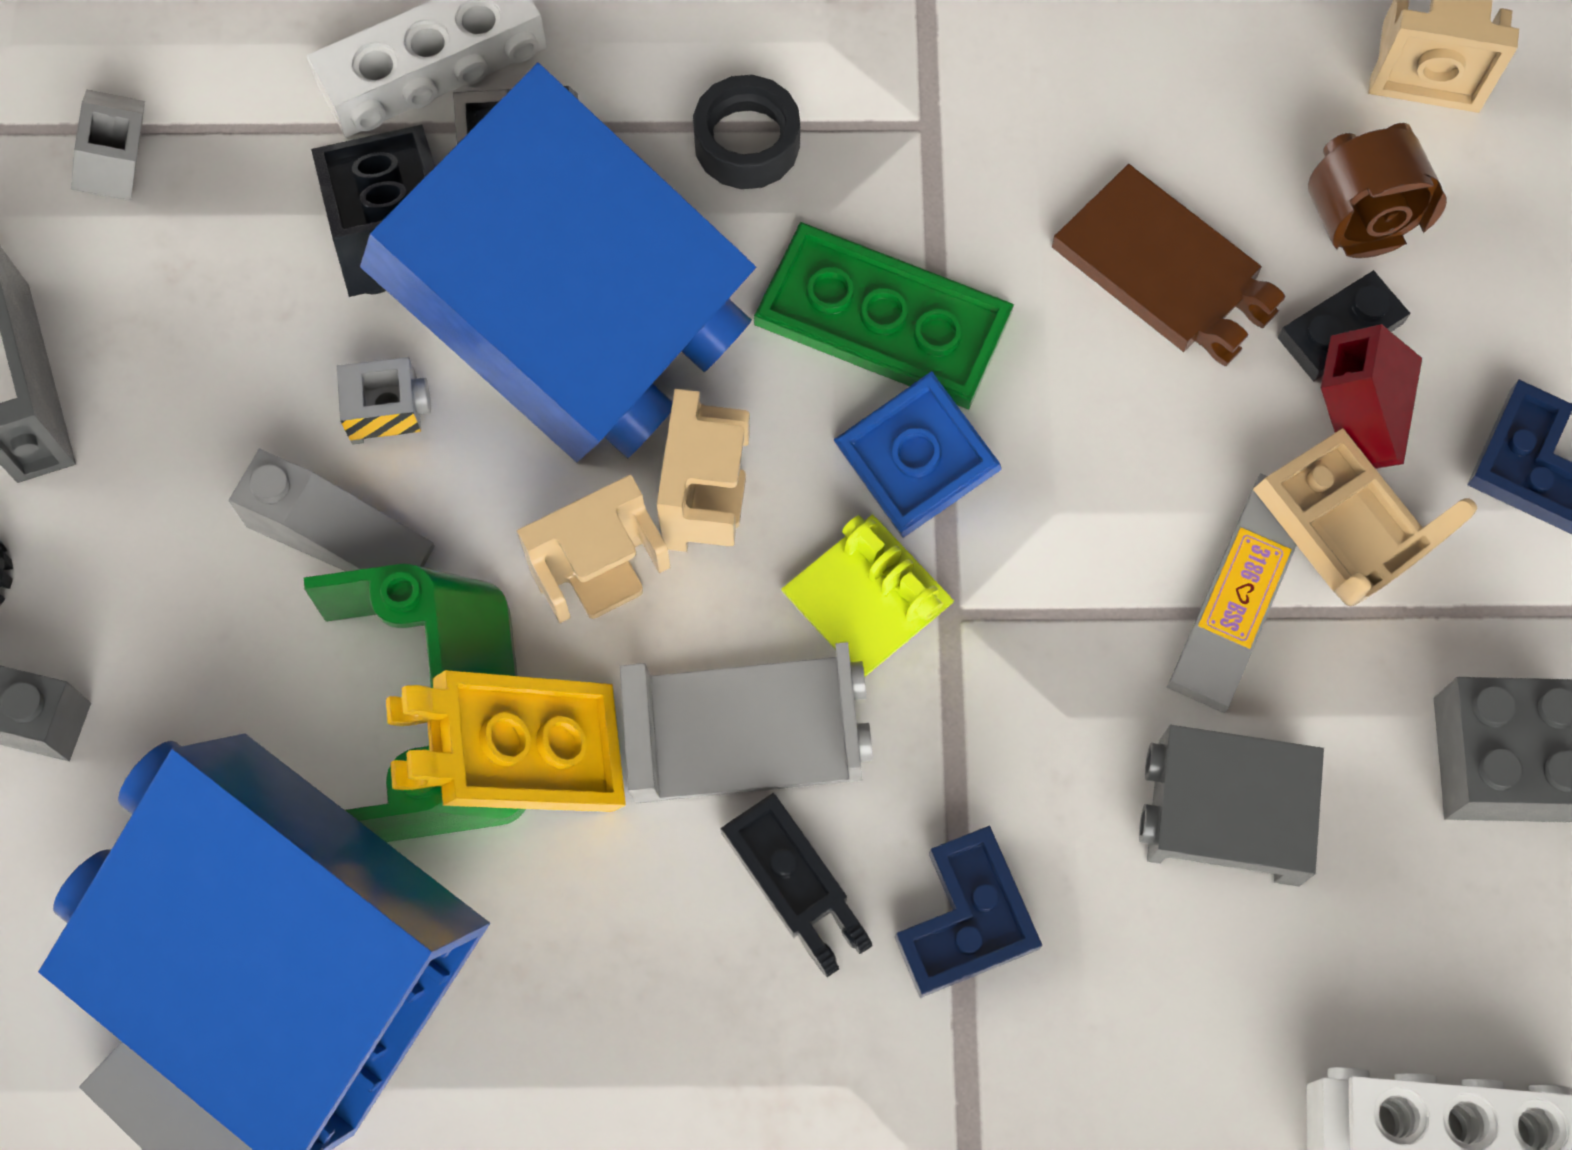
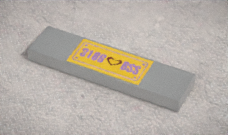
M1260 473L1253 488L1267 476ZM1253 489L1167 685V688L1223 713L1226 712L1231 704L1297 546Z

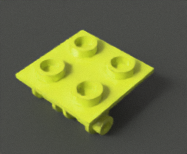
M873 514L866 520L860 515L851 519L842 529V533L845 535L843 539L781 588L786 597L835 650L836 643L848 642L850 662L863 661L864 677L869 675L954 603L950 595Z

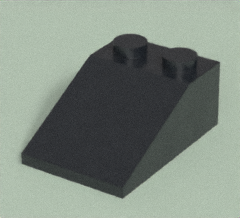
M422 124L311 149L332 239L349 297L361 294H380L386 291L360 265L370 233L436 167Z

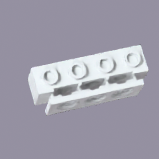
M1345 1067L1328 1068V1078H1321L1306 1084L1307 1150H1572V1088L1567 1086L1531 1085L1529 1086V1091L1504 1089V1082L1489 1079L1462 1080V1085L1437 1083L1436 1076L1418 1073L1395 1074V1080L1369 1078L1368 1070ZM1381 1105L1387 1108L1394 1117L1395 1129L1393 1135L1385 1131L1380 1123L1379 1110ZM1450 1112L1457 1117L1461 1124L1462 1134L1460 1140L1450 1130L1448 1122ZM1519 1119L1528 1130V1144L1520 1136L1518 1129Z

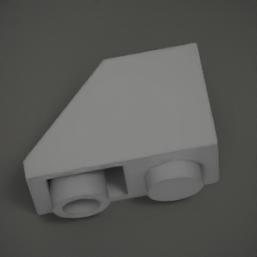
M86 89L81 104L74 148L72 190L131 200L145 101Z

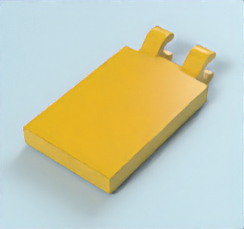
M445 670L433 678V688L422 685H407L401 688L402 697L389 696L386 698L387 723L389 725L412 726L423 723L428 725L429 750H410L406 753L407 761L394 760L390 762L393 789L415 790L441 786L443 806L613 812L626 805L612 684Z

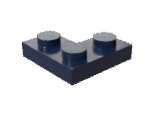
M1518 379L1510 389L1467 485L1572 534V462L1554 454L1571 415L1572 403Z
M990 825L930 849L929 856L952 907V911L897 932L895 935V940L920 998L1041 949L1043 946Z

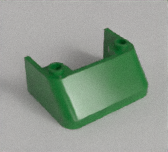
M396 564L303 577L304 590L326 622L377 615L381 621L395 628L425 625L431 688H433V678L445 670L518 676L510 608L503 592L490 582L412 564ZM429 746L409 749L397 756L395 760L407 761L406 753L408 751L429 750ZM390 765L386 777L388 803L346 809L345 811L385 842L506 825L517 820L526 809L443 806L441 786L415 790L393 789Z

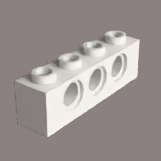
M431 0L307 55L317 85L343 134L347 138L361 131L373 130L379 127L385 120L412 108L427 106L435 98L463 85L476 84L486 75L512 63L525 62L537 52L546 49L547 45L541 14L532 0Z

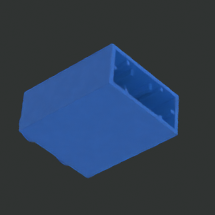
M539 62L370 233L360 265L369 276L576 463L600 443L603 438L607 439L628 459L653 434L671 413L673 403L653 382L680 352L700 370L706 372L751 323L752 319L729 298L757 268Z
M246 733L181 746L175 741L164 742L149 751L134 766L120 789L119 804L130 812L132 816L112 849L99 851L86 859L72 872L60 888L53 904V911L67 924L38 973L252 1150H332L355 1135L487 930L490 922Z

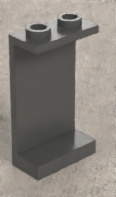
M0 246V333L17 398L0 403V465L17 483L76 465L29 284Z

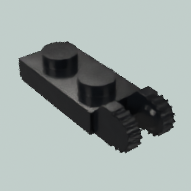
M774 792L720 828L721 834L792 937L795 938L798 935L810 957L827 978L838 971L839 966L831 948L822 941L812 926L829 913L832 914L847 943L856 949L859 954L873 946L867 932L846 904L847 895Z

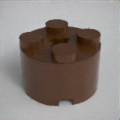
M1397 123L1386 129L1371 131L1357 137L1355 134L1345 133L1331 139L1323 148L1325 158L1316 166L1308 182L1309 194L1336 250H1338V247L1343 248L1346 256L1352 258L1375 257L1406 245L1407 243L1403 235L1420 225L1423 233L1427 231L1440 218L1447 203V197L1419 139L1407 123Z

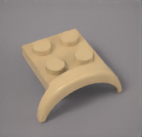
M1343 428L1273 472L1253 488L1332 591L1345 605L1350 607L1366 600L1417 563L1466 523L1477 510V505L1472 499L1464 498L1422 528Z

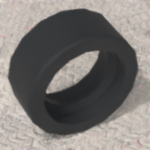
M739 75L728 77L713 84L699 98L693 114L695 153L704 171L723 185L738 189L763 188L780 180L794 166L800 149L801 126L799 108L789 91L771 79L756 75ZM754 111L766 114L777 122L780 127V137L772 147L759 153L740 154L726 150L714 139L713 130L722 118L732 113Z

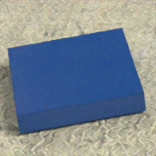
M932 371L834 439L839 450L902 538L1002 470L1000 462Z

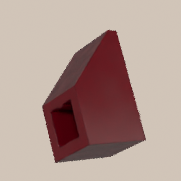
M1382 324L1332 335L1330 337L1321 384V391L1334 432L1336 433L1343 428L1375 469L1404 464L1422 364V357Z

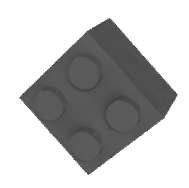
M1456 677L1433 698L1444 820L1572 822V679Z

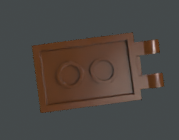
M1127 164L1053 238L1052 248L1182 352H1185L1194 342H1197L1218 363L1227 366L1242 351V347L1239 345L1249 335L1238 323L1224 318L1237 307L1253 324L1264 328L1278 314L1279 310L1276 307L1286 297L1274 284L1255 280L1262 268L1259 263L1130 164Z

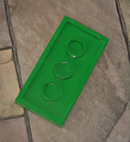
M800 222L754 315V325L909 387L932 371L956 405L969 410L1011 317L1014 304Z

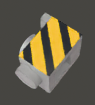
M409 357L337 365L340 422L352 445L362 444L364 439L421 432L420 414L431 413L430 391L426 378L417 379Z

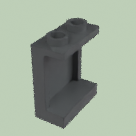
M1169 725L1160 738L1159 743H1150L1146 757L1145 780L1155 782L1152 805L1144 804L1139 825V842L1148 843L1147 862L1161 864L1165 858H1176L1275 874L1274 883L1300 887L1316 874L1324 748Z

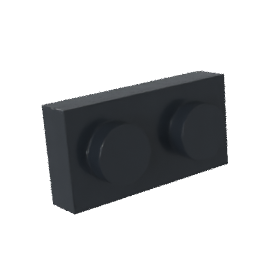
M1373 270L1284 326L1277 338L1314 382L1323 376L1330 337L1332 335L1380 324L1392 332L1403 325L1411 313Z

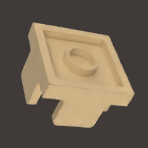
M1393 0L1383 21L1379 57L1370 76L1368 94L1479 113L1518 48L1519 28L1511 27L1513 11L1500 8L1493 22H1491L1492 0H1431L1429 13L1408 10L1409 0Z
M674 390L657 498L661 537L668 550L687 552L689 542L734 546L736 528L740 525L746 483V473L740 469L743 446L749 444L750 413L741 409L703 405L700 403V392Z
M631 474L516 530L531 575L541 594L545 595L559 623L571 618L566 600L559 588V585L563 583H570L588 617L591 619H596L643 594L642 584L629 562L636 555L635 547L641 544L645 547L659 573L670 568L668 548L644 505L643 494Z

